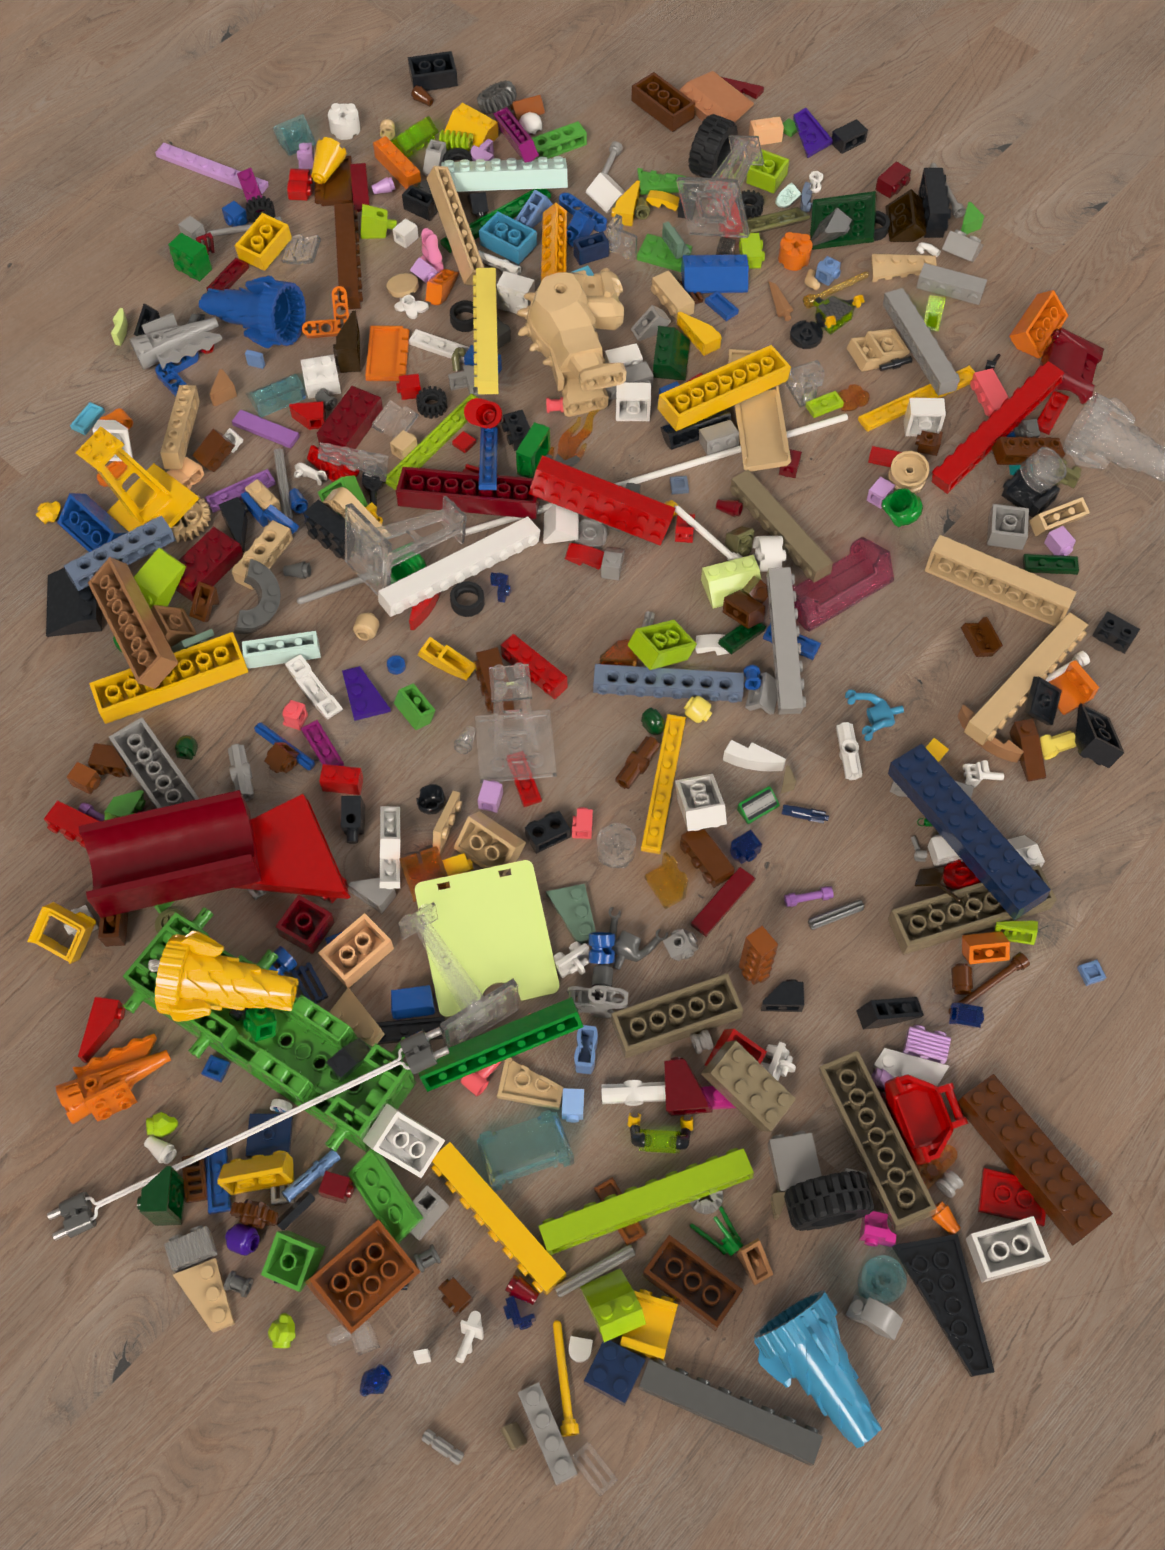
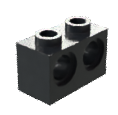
M560 811L551 812L538 821L534 820L528 823L525 827V836L537 854L570 838V828ZM552 825H559L560 827H559V828H552L551 826H552ZM536 833H541V834H543V835L540 836V837L534 836V834H536Z

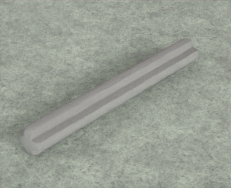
M279 448L274 450L282 513L292 519L283 449Z

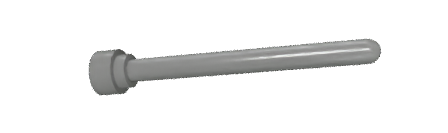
M617 141L612 142L609 148L610 155L601 173L608 174L615 157L620 155L623 149L621 143Z
M935 163L930 165V168H938ZM948 186L947 197L950 198L952 214L955 218H960L965 214L966 209L963 204L957 202Z
M281 216L274 217L282 222ZM252 224L209 230L207 233L211 232L214 237L246 232Z
M377 567L370 568L367 574L299 597L297 603L301 605L369 580L370 582L380 581Z

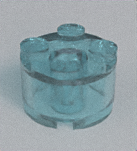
M880 1255L867 1261L858 1274L859 1293L866 1299L870 1297L886 1306L895 1302L903 1294L907 1284V1277L901 1264L896 1259L886 1255ZM880 1276L883 1277L884 1285L880 1284V1280H878Z

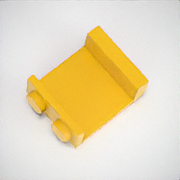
M640 1289L639 1292L634 1291L642 1307L646 1324L623 1334L620 1346L633 1353L663 1361L678 1304L674 1303V1299L661 1296V1299L653 1297V1293L647 1290Z

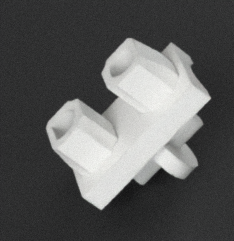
M575 941L569 947V954L565 956L563 952H559L553 956L558 973L562 978L576 971L581 975L585 973L584 966L589 963V947L586 943L581 945Z
M779 1042L778 1046L768 1044L766 1057L772 1059L771 1064L761 1063L777 1081L780 1075L786 1077L788 1072H795L796 1066L792 1064L793 1057L789 1056L790 1052L785 1048L786 1044Z

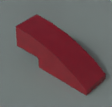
M366 163L350 164L354 210L357 209V212H362V204L370 206Z

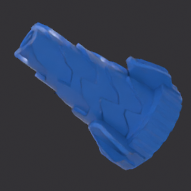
M270 275L247 281L245 284L246 288L239 287V290L208 288L207 293L203 294L201 300H199V308L204 312L217 316L228 323L243 325V328L247 329L244 331V336L267 349L272 345L289 346L296 342L301 335L302 326L306 318L305 298L300 287L292 282L275 280Z

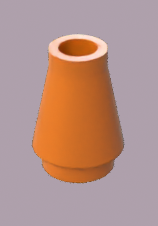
M943 1201L935 1205L937 1208L936 1213L931 1218L950 1235L955 1234L961 1227L957 1223L951 1209Z

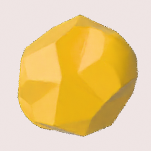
M58 501L41 503L35 515L45 525L48 522H55L59 515L61 504Z

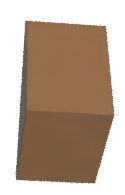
M219 369L209 394L213 406H218L237 396L234 384L223 369Z
M758 1238L738 1250L736 1256L754 1286L773 1275Z

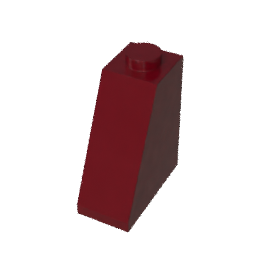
M673 1057L669 1061H664L666 1111L671 1116L712 1113V1106L689 1063L682 1057Z

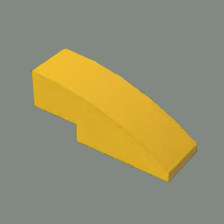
M431 637L428 638L417 655L433 666L466 681L475 669L474 663L447 644L444 647Z

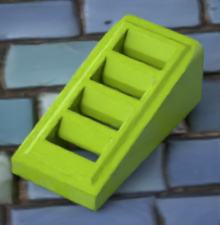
M1038 921L996 922L994 932H1000L1001 929H1004L1005 932L1003 933L1009 941L1034 945L1038 932Z

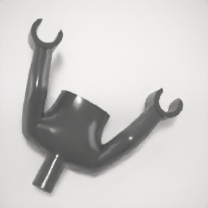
M614 907L609 909L611 917L609 932L615 933V945L612 949L618 955L613 965L616 969H621L625 959L638 962L650 954L661 941L668 938V932H666L665 937L660 938L659 933L661 929H658L656 937L641 950H639V945L642 939L622 930L620 936L616 939L621 910H619L616 916H612Z

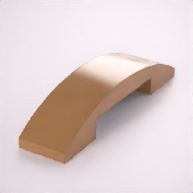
M965 705L961 707L958 714V719L964 730L969 721L976 715ZM994 737L992 741L987 740L984 745H981L972 738L984 750L1007 761L1017 763L1024 752L1010 740L1003 744Z

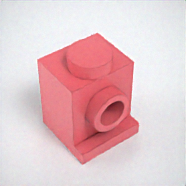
M290 700L283 709V725L301 731L308 717L305 704Z
M585 807L577 809V816H573L572 838H592V809Z

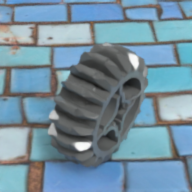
M507 80L486 87L477 97L479 108L484 114H490L508 107L517 97L516 88L512 82Z

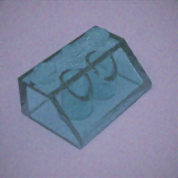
M290 374L246 393L259 417H264L289 406V404L306 399L303 384L297 374Z

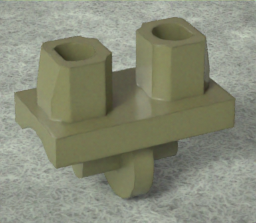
M1059 458L1057 461L1053 460L1047 474L1056 480L1054 485L1058 487L1062 483L1074 489L1079 481L1082 469L1077 466H1073L1072 469L1066 467L1067 462L1062 458Z

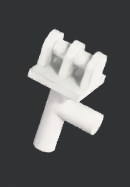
M987 760L962 766L963 770H965V784L972 785L974 788L983 779H1004V773L990 772Z
M478 1311L471 1312L467 1321L461 1320L460 1322L461 1333L465 1334L455 1358L459 1363H464L466 1355L472 1352L473 1338L481 1340L484 1338L481 1314Z

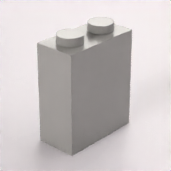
M805 1131L793 1133V1136L788 1137L780 1134L773 1136L769 1140L768 1150L777 1192H786L789 1187L797 1183L822 1176L812 1133L806 1134Z

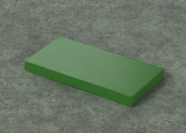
M370 1149L348 1173L376 1219L380 1220L398 1244L423 1219L421 1213L383 1156L378 1152Z

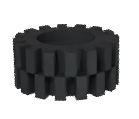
M744 190L736 196V202L742 218L746 217V219H749V217L761 216L764 199L759 192L755 193V190L752 192L747 190L745 192Z
M258 195L257 198L254 196L252 200L249 199L248 203L246 202V215L250 223H254L261 215V213L255 212L260 209L266 210L262 213L273 218L275 217L274 205L270 198L266 199L265 196L260 198V195Z
M428 386V389L423 388V392L419 391V394L416 396L418 412L421 415L424 414L425 418L429 416L430 419H433V416L438 418V414L442 416L443 412H446L447 397L441 388L437 390L436 386L431 389V386ZM430 400L438 401V402L435 403V404H427V403H426V402H428V401H430Z

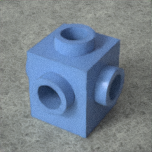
M826 256L823 261L818 263L815 278L829 286L834 279H838L840 276L841 262Z

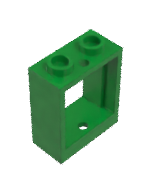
M536 422L533 423L516 451L517 474L526 478H534L542 455L546 456L551 450L549 427Z

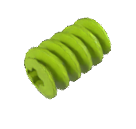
M442 129L439 141L446 142L447 150L462 148L470 152L473 146V134L470 133L468 136L464 132L462 136V133L458 131L456 136V131L453 130L450 133V130H446L445 133Z

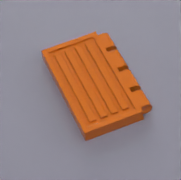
M370 326L365 374L366 381H399V376L406 375L409 329L403 328V326Z

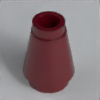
M718 499L716 509L732 517H739L743 510V503L739 502V500Z
M513 1275L505 1289L509 1293L508 1296L531 1305L535 1303L539 1296V1293L521 1276Z

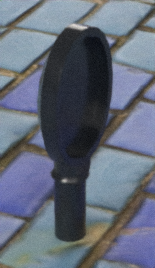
M369 467L362 473V484L366 490L370 491V503L377 506V491L383 486L384 476L379 468Z

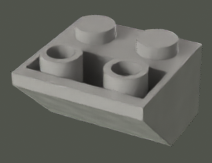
M956 229L955 232H949L942 250L974 262L984 245L980 243L981 240L972 235L968 238L966 237L967 234Z

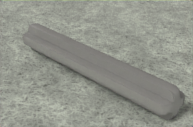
M628 1245L554 1287L557 1295L562 1297L634 1257L635 1251L631 1245Z

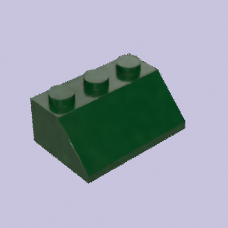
M658 326L653 362V378L686 381L690 340L675 327Z
M166 1166L142 1188L141 1196L137 1200L139 1212L155 1226L182 1225L185 1197L183 1178L172 1166Z

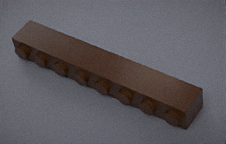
M353 203L334 204L338 286L344 287L347 292L349 310L361 309L360 302H363V294L360 292L362 290V280H359V278H362L361 267L358 268V266H361V259L357 255L360 254V246L357 244L360 240L359 233L356 232L359 231L358 221H355L358 219L357 209L354 210ZM339 291V301H340V302H342V300H341V295H344V294L341 293V291Z

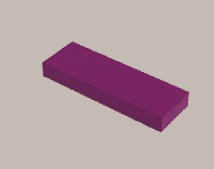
M318 720L301 728L303 735L322 765L344 766V762Z

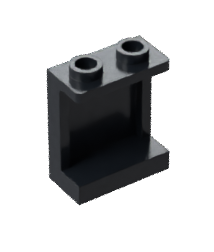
M1026 466L1022 470L1019 469L1011 480L1008 479L1004 483V490L1001 496L1016 507L1029 508V516L1033 518L1042 513L1056 500L1060 488L1054 485L1051 489H1048L1028 474L1029 467Z

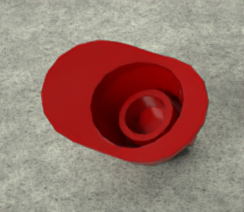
M474 398L465 405L464 416L473 425L491 429L502 421V410L495 402Z

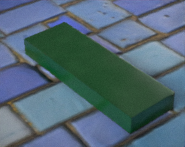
M1024 554L1023 569L1030 573L1078 575V556Z
M759 623L747 629L743 625H739L720 638L718 644L732 655L763 633L766 626Z

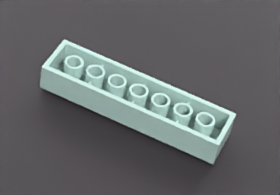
M556 156L553 159L539 157L532 162L526 163L515 158H508L507 160L495 158L491 161H485L484 159L469 161L464 159L460 162H454L453 160L441 162V166L448 167L457 192L568 188L566 158Z

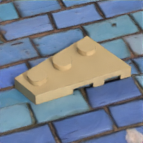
M348 987L329 1013L349 1025L358 1038H361L365 1043L373 1047L375 1043H379L385 1034Z

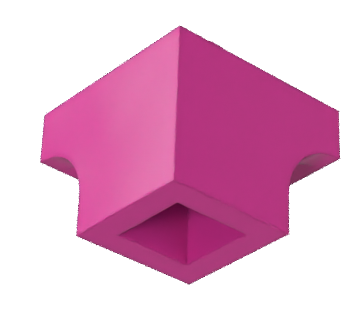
M872 1211L869 1215L862 1217L859 1240L865 1241L864 1244L877 1247L879 1244L892 1247L896 1243L897 1234L891 1232L888 1228V1214Z

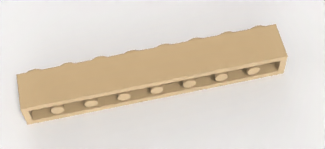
M433 166L426 178L463 283L464 285H473V275H476V268H484L448 167Z

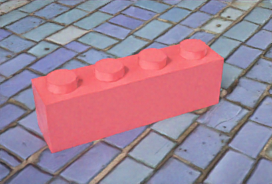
M993 368L974 373L970 382L971 389L975 391L978 402L984 408L985 415L990 418L992 412L996 409L998 410L1004 400L1009 399Z

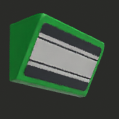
M768 786L740 802L737 811L746 823L750 824L778 808L780 804L772 788Z

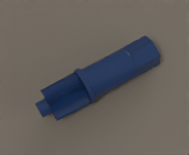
M783 804V815L823 824L824 820L828 821L829 815H825L826 811Z

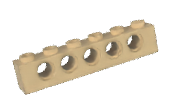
M179 385L160 452L164 469H182L200 403L196 385Z

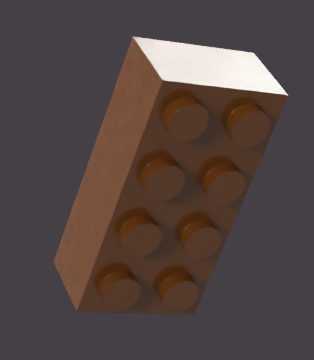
M655 72L632 85L631 101L670 131H675L694 118L695 102Z
M671 1235L666 1238L642 1275L715 1332L743 1291L742 1288Z

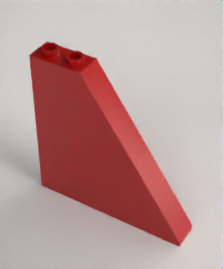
M304 794L251 819L262 881L234 888L341 899L351 898L313 808Z

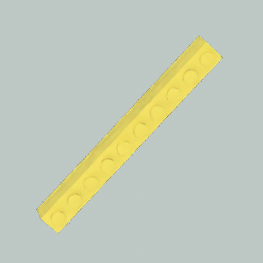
M476 268V275H473V285H476L473 286V296H476L473 297V307H477L473 308V316L477 318L473 319L474 329H477L474 330V341H477L474 342V352H477L474 353V364H477L474 365V375H477V377H474V387H478V394H499L496 268Z

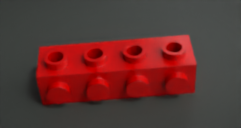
M512 634L501 644V656L503 659L513 665L553 699H556L568 688L567 676L515 634Z

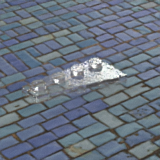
M320 443L318 459L338 466L341 464L346 465L352 471L358 469L365 472L366 476L372 477L375 475L380 477L381 481L386 482L388 455L336 446L329 443Z

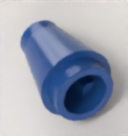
M291 489L289 492L291 509L296 513H303L308 508V502L298 489Z

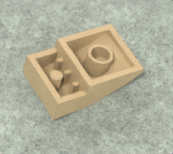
M895 329L869 331L865 337L851 338L847 346V350L861 372L877 369L881 364L891 362L895 358L901 359L910 353Z

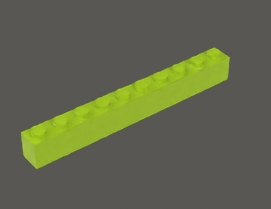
M738 1148L731 1149L726 1152V1155L719 1158L718 1156H712L706 1160V1163L700 1165L697 1163L691 1164L685 1168L686 1170L679 1173L677 1171L670 1172L665 1175L666 1178L661 1180L651 1179L645 1183V1186L639 1188L636 1186L630 1187L624 1191V1194L618 1196L616 1194L609 1195L604 1198L603 1202L597 1204L596 1202L588 1203L584 1206V1209L579 1211H567L563 1214V1217L558 1219L553 1217L544 1220L542 1225H539V1229L547 1252L550 1255L556 1254L752 1179L754 1171L744 1148L740 1150Z

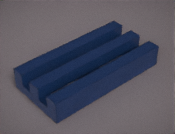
M310 962L306 963L305 966H300L296 971H291L294 978L298 979V985L306 998L311 1000L298 976L300 974L303 975L315 997L314 1000H311L312 1002L317 1004L328 998ZM309 970L322 993L320 997L305 971Z

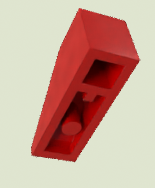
M101 997L94 998L78 1057L84 1063L90 1061L119 1027L120 1020H123L125 1016V1008L120 1000Z

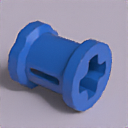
M756 665L745 667L743 670L746 677L745 687L749 690L758 689L761 685L759 667Z

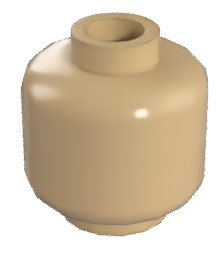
M362 613L358 615L353 631L361 640L372 639L378 631L379 620L372 613Z

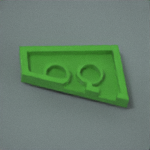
M637 168L638 181H640V195H648L650 190L679 193L682 191L684 181H686L683 175L671 173L663 175L657 174V171L654 170L645 172L642 168Z

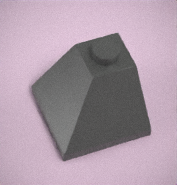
M836 208L819 223L811 238L812 246L837 239L842 234L845 235L850 229L849 225L852 219L839 208Z

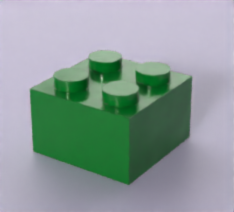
M180 233L168 244L174 267L179 272H183L190 278L200 282L212 271L205 245L183 233Z

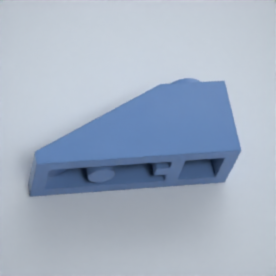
M534 190L515 220L530 228H534L542 220L543 212L553 204L547 196Z

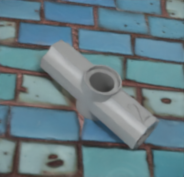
M234 744L228 748L231 763L229 767L235 790L241 791L246 802L254 797L251 779H253L252 772L247 761L244 745Z

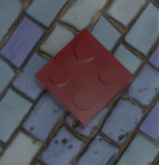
M298 894L275 928L280 937L313 954L335 921L332 913Z

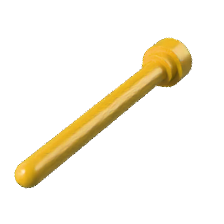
M555 1320L553 1322V1333L564 1417L560 1431L562 1437H568L580 1433L579 1425L573 1419L562 1324L559 1320Z

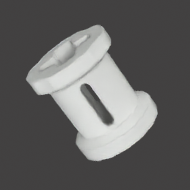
M813 171L809 175L810 190H812V193H818L821 191L823 174L819 171Z

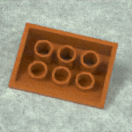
M378 1219L305 1283L327 1310L352 1334L416 1277L420 1271Z

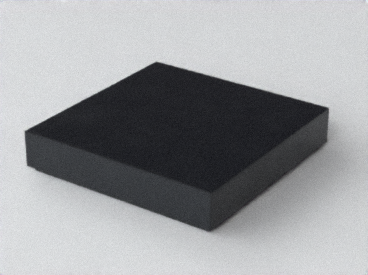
M1039 676L1033 677L1024 712L1046 725H1053L1062 690Z

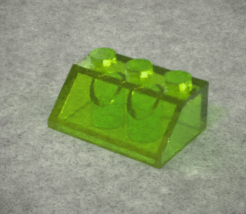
M427 116L390 141L408 158L414 154L413 150L416 149L418 151L425 146L423 143L426 141L430 143L431 139H436L435 135L439 131L430 116Z

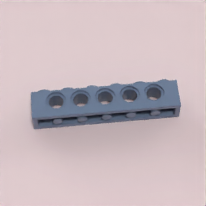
M161 515L64 565V568L76 589L80 591L89 586L88 582L109 557L130 565L153 553L158 548H162L176 540L172 529Z

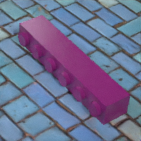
M505 107L493 114L498 122L499 130L525 163L535 160L539 155L533 139L510 110Z

